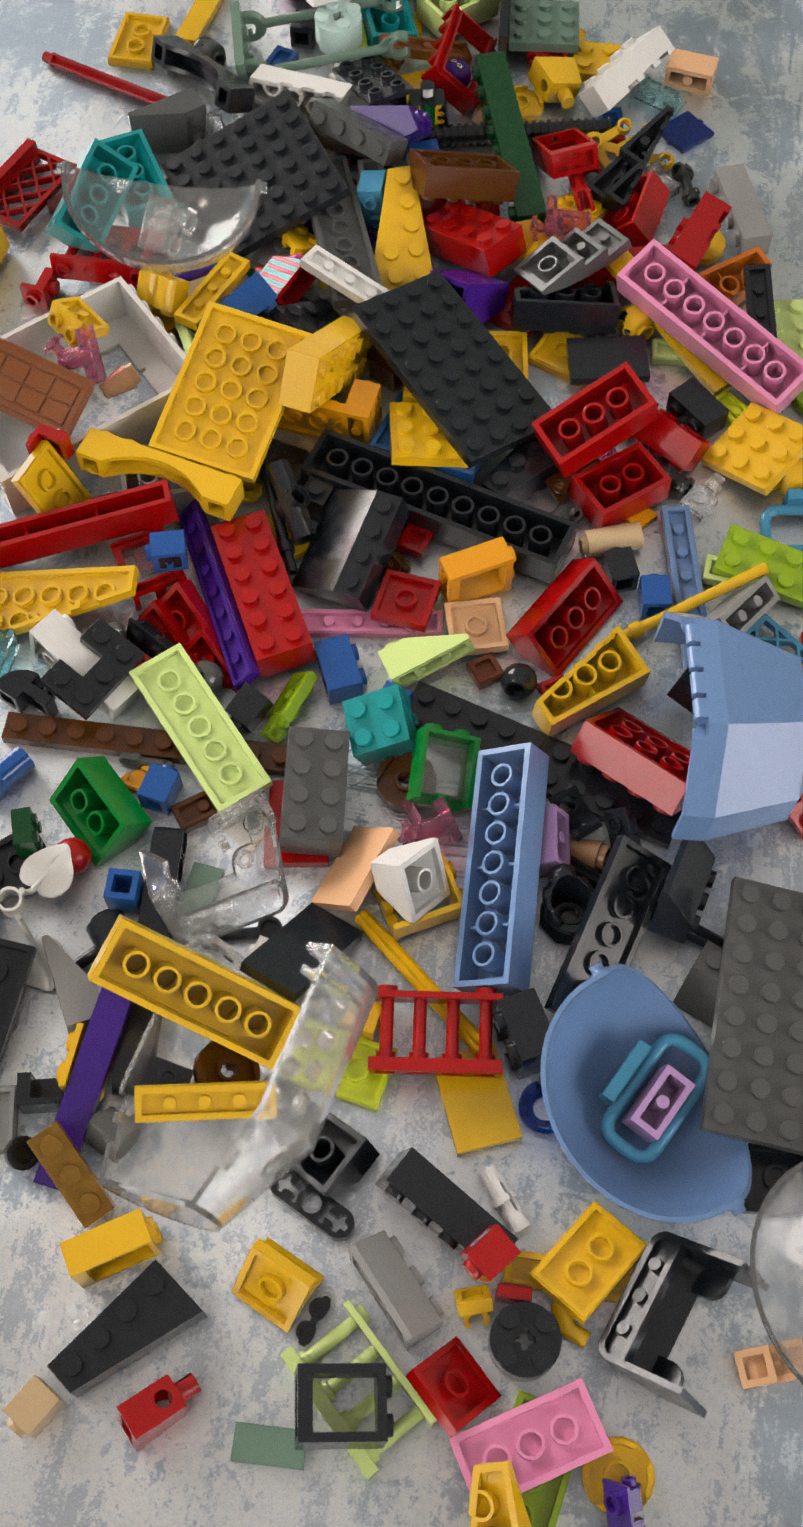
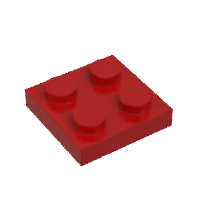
M387 569L372 606L370 620L426 633L441 590V581Z
M457 1336L405 1375L450 1438L501 1397V1394Z

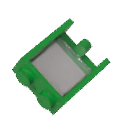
M425 724V726L414 732L415 740L409 787L404 803L458 814L471 810L481 738L471 736V732L467 730L457 729L452 732L443 730V726L439 724Z

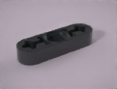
M280 1167L271 1174L269 1187L276 1199L333 1241H345L352 1236L355 1222L352 1213L330 1196L326 1197L303 1180L292 1168ZM288 1176L291 1177V1185L298 1191H300L301 1185L306 1187L298 1194L295 1203L291 1201L295 1196L290 1190L285 1188L282 1192L278 1191L279 1184L277 1180L279 1178L285 1180ZM309 1195L318 1196L322 1201L321 1208L316 1213L305 1212L302 1208V1202L305 1197ZM328 1205L333 1207L329 1213L335 1219L339 1220L342 1216L346 1217L345 1225L348 1228L345 1231L339 1229L337 1232H333V1223L326 1217L323 1223L318 1221L325 1215Z

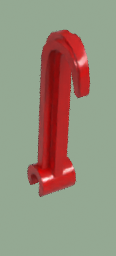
M600 164L598 169L568 176L578 215H583L582 211L586 209H591V212L595 210L591 189L587 187L584 176L592 172L599 174L602 171Z

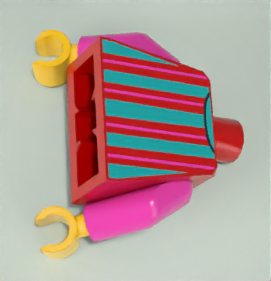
M302 254L286 257L275 255L265 267L257 266L253 274L258 271L278 295L275 299L278 304L276 306L297 303L315 281L316 277L300 267ZM319 279L320 288L328 289V285Z

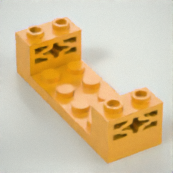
M354 379L345 404L339 403L336 400H328L310 414L285 407L277 429L319 439L326 428L370 444L382 420L381 384L369 380Z

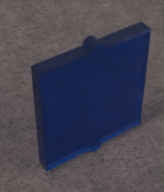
M686 111L669 121L661 137L667 141L668 145H672L681 154H684L713 137L714 132L703 123V120H699L692 113Z

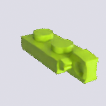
M313 671L293 673L267 714L268 722L260 735L269 743L279 744L287 735L286 728L299 715L301 705L312 694L313 686L319 678Z

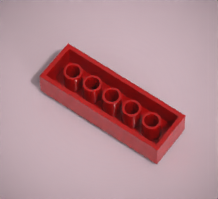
M264 509L231 519V521L210 526L261 678L264 679L317 661L311 637Z

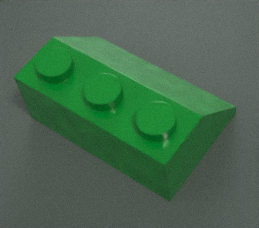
M104 756L77 758L49 799L73 835L78 839L84 840L89 845L92 852V861L96 867L103 865L136 844L152 823V820Z

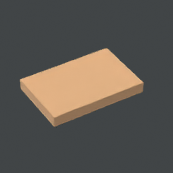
M354 826L341 848L340 856L335 858L313 896L311 903L323 909L357 912L374 882L370 862L388 849L393 848L400 834L394 828Z

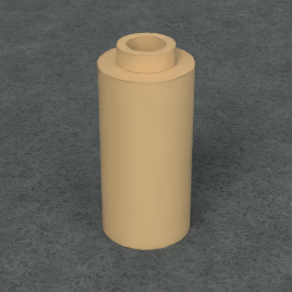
M638 521L585 530L582 532V537L578 538L580 553H585L587 558L603 556V551L614 547L623 548L631 546L632 550L642 549L644 545L643 531Z

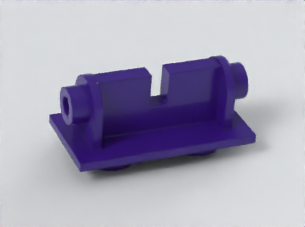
M636 1476L621 1477L622 1483L607 1478L602 1479L608 1527H645L644 1518L640 1516L633 1517V1514L643 1511L640 1491L641 1484L636 1482Z

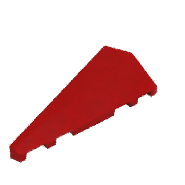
M191 579L177 581L161 599L153 600L138 616L139 619L147 620L149 624L161 632V637L166 636L174 644L180 642L193 663L202 660L216 663L223 672V687L238 693L239 690L234 689L207 606Z

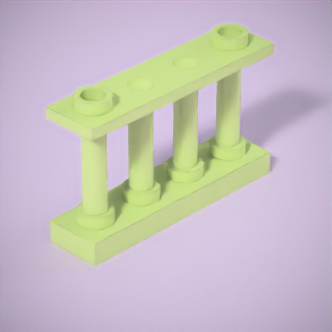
M347 1300L343 1306L349 1317L304 1352L302 1349L296 1353L293 1347L290 1346L280 1356L295 1377L298 1363H315L358 1328L371 1346L350 1363H373L379 1357L383 1363H386V1367L392 1374V1395L402 1387L415 1406L394 1423L393 1437H388V1442L383 1449H346L369 1481L380 1472L376 1466V1463L381 1460L379 1455L423 1418L431 1428L437 1423V1419L369 1328L368 1324L372 1320L360 1303L354 1307L350 1300ZM313 1378V1404L333 1432H355L358 1429L357 1424L375 1410L374 1391L349 1412L344 1410L339 1414L332 1401L337 1398L335 1394L354 1378H330L327 1382L323 1379L320 1383Z

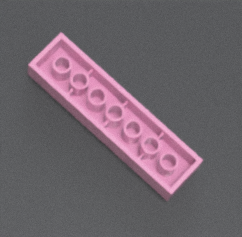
M654 238L617 274V291L751 402L780 414L803 391V359Z

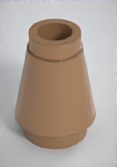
M129 362L125 366L121 364L99 387L105 397L110 399L138 388L137 384L142 381Z
M570 837L571 857L596 870L604 868L611 852L610 845L605 844L604 840L581 839L577 842L574 838Z

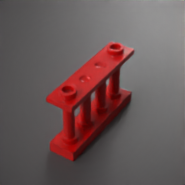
M111 226L98 253L91 252L89 257L76 256L78 251L83 249L68 246L65 254L50 253L49 257L51 268L55 269L57 278L107 283L121 276L128 285L132 284L135 287L138 284L140 268H151L149 263L152 258H166L165 232ZM103 253L116 254L114 260L101 258ZM127 255L141 257L139 262L125 261Z
M388 984L379 985L378 990L371 989V999L381 1002L379 1051H376V1056H368L369 1074L501 1078L502 1060H495V1055L492 1054L493 1005L497 1004V1000L503 999V993H496L495 988L489 987L477 988V993L398 990V986ZM394 1002L414 1003L412 1052H409V1057H396V1052L393 1051ZM427 1003L447 1004L446 1052L442 1053V1058H429V1053L426 1052ZM460 1004L480 1005L479 1054L475 1055V1059H462V1054L459 1053Z

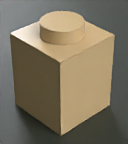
M33 1375L4 1408L3 1411L10 1417L6 1424L20 1438L27 1434L36 1439L64 1407L66 1402L43 1379Z

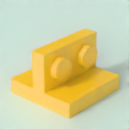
M269 1237L265 1241L258 1238L251 1246L231 1293L288 1333L295 1325L303 1306L320 1287L324 1276Z

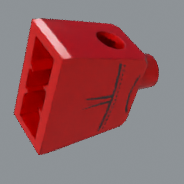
M191 1372L175 1383L167 1374L117 1406L118 1422L136 1452L186 1415L187 1405L185 1402L201 1392V1388ZM161 1400L170 1403L166 1408H160L156 1404Z

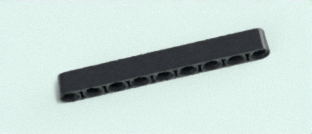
M155 826L151 839L138 923L173 939L174 915L178 906L187 848V830L184 828ZM134 1002L116 1051L111 1085L112 1095L135 1097L134 1088L140 1085L151 1055L155 1056L161 1015Z

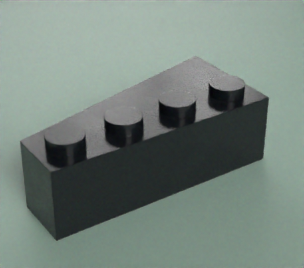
M413 1147L399 1152L375 1183L391 1200L409 1211L412 1218L425 1228L428 1227L438 1235L437 1239L452 1251L456 1249L458 1252H462L489 1225L498 1224L514 1244L518 1241L514 1234Z

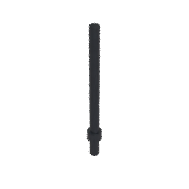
M266 455L260 468V475L278 538L277 547L281 557H283L286 572L291 576L298 573L294 558L295 547L293 540L289 539L284 519L279 517L273 508V501L277 497L267 474L266 466L269 465Z

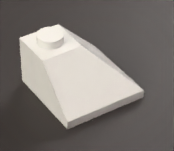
M432 837L390 848L370 862L377 892L408 923H415L451 894L438 838Z

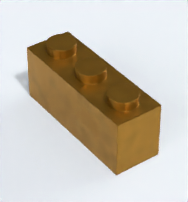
M58 1120L27 1141V1144L84 1228L90 1226L115 1207V1203Z

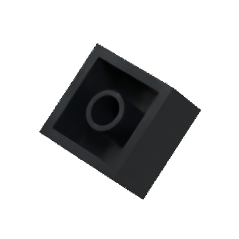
M533 987L497 1000L496 1011L493 1013V1034L497 1042H503L507 1053H504L506 1065L510 1072L515 1071L518 1080L540 1072L542 1048L550 1025Z

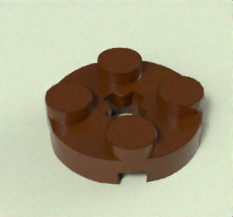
M411 752L404 753V756H397L395 758L394 755L388 757L377 771L378 796L389 807L399 811H406L407 813L418 812L422 807L404 803L409 786L403 787L399 781L400 778L405 780L407 777H410L413 756ZM426 759L422 790L435 793L436 775L431 763Z
M214 1041L208 1043L194 1059L193 1076L196 1083L260 1080L259 1063ZM222 1065L226 1066L228 1071L233 1072L230 1078L225 1077L221 1073Z

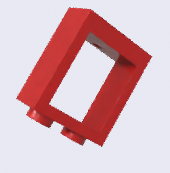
M576 127L531 138L534 164L552 179L599 168L598 143ZM553 137H556L555 142H552Z

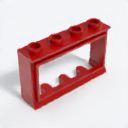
M456 2L441 17L444 23L439 27L438 31L442 35L433 44L437 51L427 61L432 67L421 76V79L423 81L432 80L435 83V88L444 89L446 101L464 115L470 109L474 110L477 108L481 101H478L477 81L474 82L472 78L469 88H467L445 69L456 33L458 32L480 54L496 52L495 48L498 39H493L479 24L461 10L458 2Z

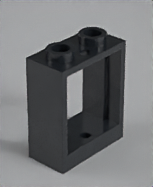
M298 1363L295 1370V1450L383 1449L388 1442V1437H393L394 1433L393 1413H387V1398H392L393 1383L392 1375H386V1363ZM313 1378H374L375 1432H313Z

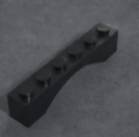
M153 36L151 54L153 62L164 69L194 79L207 87L215 97L214 104L227 114L249 113L252 111L255 99V88L179 36Z

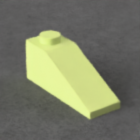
M466 633L402 638L399 641L388 643L384 649L378 651V654L392 682L405 688L475 651V648Z

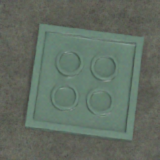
M511 0L508 51L578 53L579 2L572 0Z

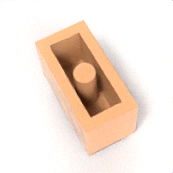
M675 48L666 66L663 86L709 96L719 58Z

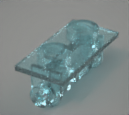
M651 77L644 78L639 83V87L642 88L634 96V99L659 111H662L669 105L674 108L672 117H675L686 105L687 102L684 101L685 97L682 95V92L665 86L662 91V83L651 79Z

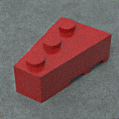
M706 191L690 217L686 218L684 216L666 249L695 271L709 248L715 233L719 231L722 222L732 207Z

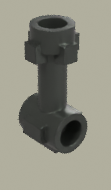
M677 162L672 166L671 174L674 180L681 182L684 190V195L681 199L688 207L696 206L700 201L699 194L701 192L698 187L693 188L691 183L694 177L693 169L687 163Z

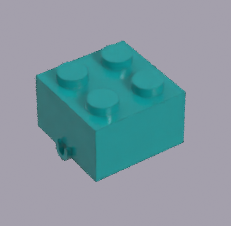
M398 684L342 701L347 729L350 732L349 738L353 757L364 766L386 760L393 755L396 757L413 751L414 732L416 731V726H418V719L412 713L409 695Z

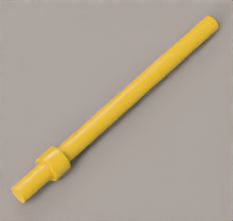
M763 562L641 622L636 620L628 624L627 628L622 631L629 640H637L645 636L644 632L659 626L664 612L686 613L769 573V569L766 563Z

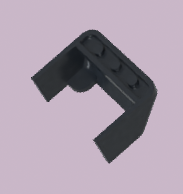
M659 1232L648 1242L599 1339V1353L610 1365L655 1395L705 1418L707 1410L682 1387L684 1383L683 1371L675 1362L669 1360L668 1356L697 1297L708 1301L719 1300L727 1294L733 1281L764 1292L766 1285L742 1259L671 1232Z

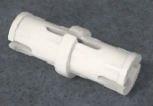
M497 1164L486 1168L478 1174L493 1200L492 1206L495 1210H499L512 1234L517 1235L532 1225L516 1199L517 1193L515 1190L510 1189Z

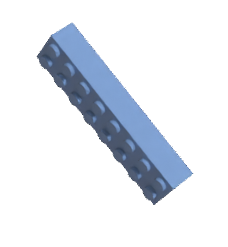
M531 742L478 751L453 988L461 992L477 993V988L489 987L495 988L496 993H503V996H511L529 989L550 757Z

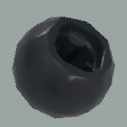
M511 664L505 668L501 676L503 691L510 698L520 700L529 697L534 693L538 685L537 675L528 664Z

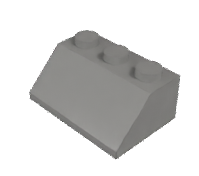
M385 1230L348 1247L352 1264L407 1351L442 1327L443 1321L440 1318L444 1314L442 1307L433 1295L428 1298L420 1287L425 1282L414 1265L408 1268L401 1256L405 1254V1251L395 1235L389 1238Z

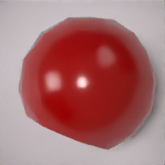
M75 837L66 838L58 844H68L70 847L74 876L87 871L92 861V852L89 845L84 840Z

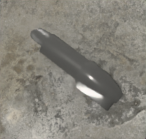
M122 752L119 758V762L136 769H141L142 766H150L151 763L160 766L167 764L175 768L173 761L143 757L138 753Z

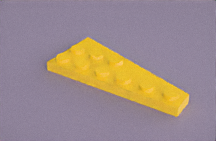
M410 166L389 168L387 171L374 257L382 286L389 291L430 274V271H433L418 192L413 188Z
M135 565L0 572V641L30 631L54 609L61 615L67 614L71 618L134 597L139 570Z

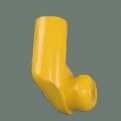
M553 1301L551 1313L556 1318L561 1335L583 1349L591 1332L576 1324L575 1319Z

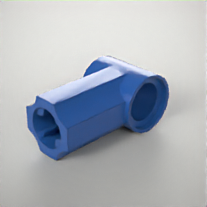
M18 746L0 759V801L6 796L9 787L35 768V764L29 755Z

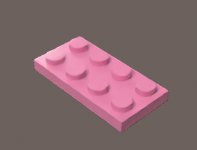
M582 1378L458 1433L452 1438H448L469 1493H471L473 1465L511 1460L520 1492L523 1493L614 1451Z

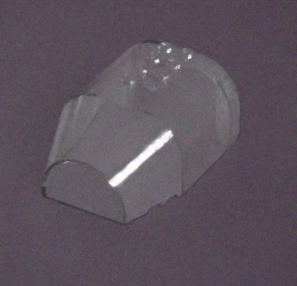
M191 933L185 945L186 947L258 982L240 971L241 962L245 958L215 934ZM307 943L306 949L309 951L308 953L320 961L318 969L310 968L305 963L301 968L300 973L311 980L312 983L309 989L296 1000L301 1008L273 1069L271 1070L259 1064V1081L269 1080V1083L258 1108L251 1116L252 1118L135 1123L134 1088L140 1085L151 1055L193 1070L195 1057L212 1041L154 1012L120 1084L119 1093L125 1098L122 1111H115L113 1114L112 1122L118 1125L115 1142H107L98 1185L133 1204L168 1219L201 1230L219 1232L314 1151L378 995L379 986L377 982L334 944ZM222 1065L221 1073L225 1077L230 1078L233 1072L228 1071L226 1066ZM192 1076L190 1083H196L194 1076Z

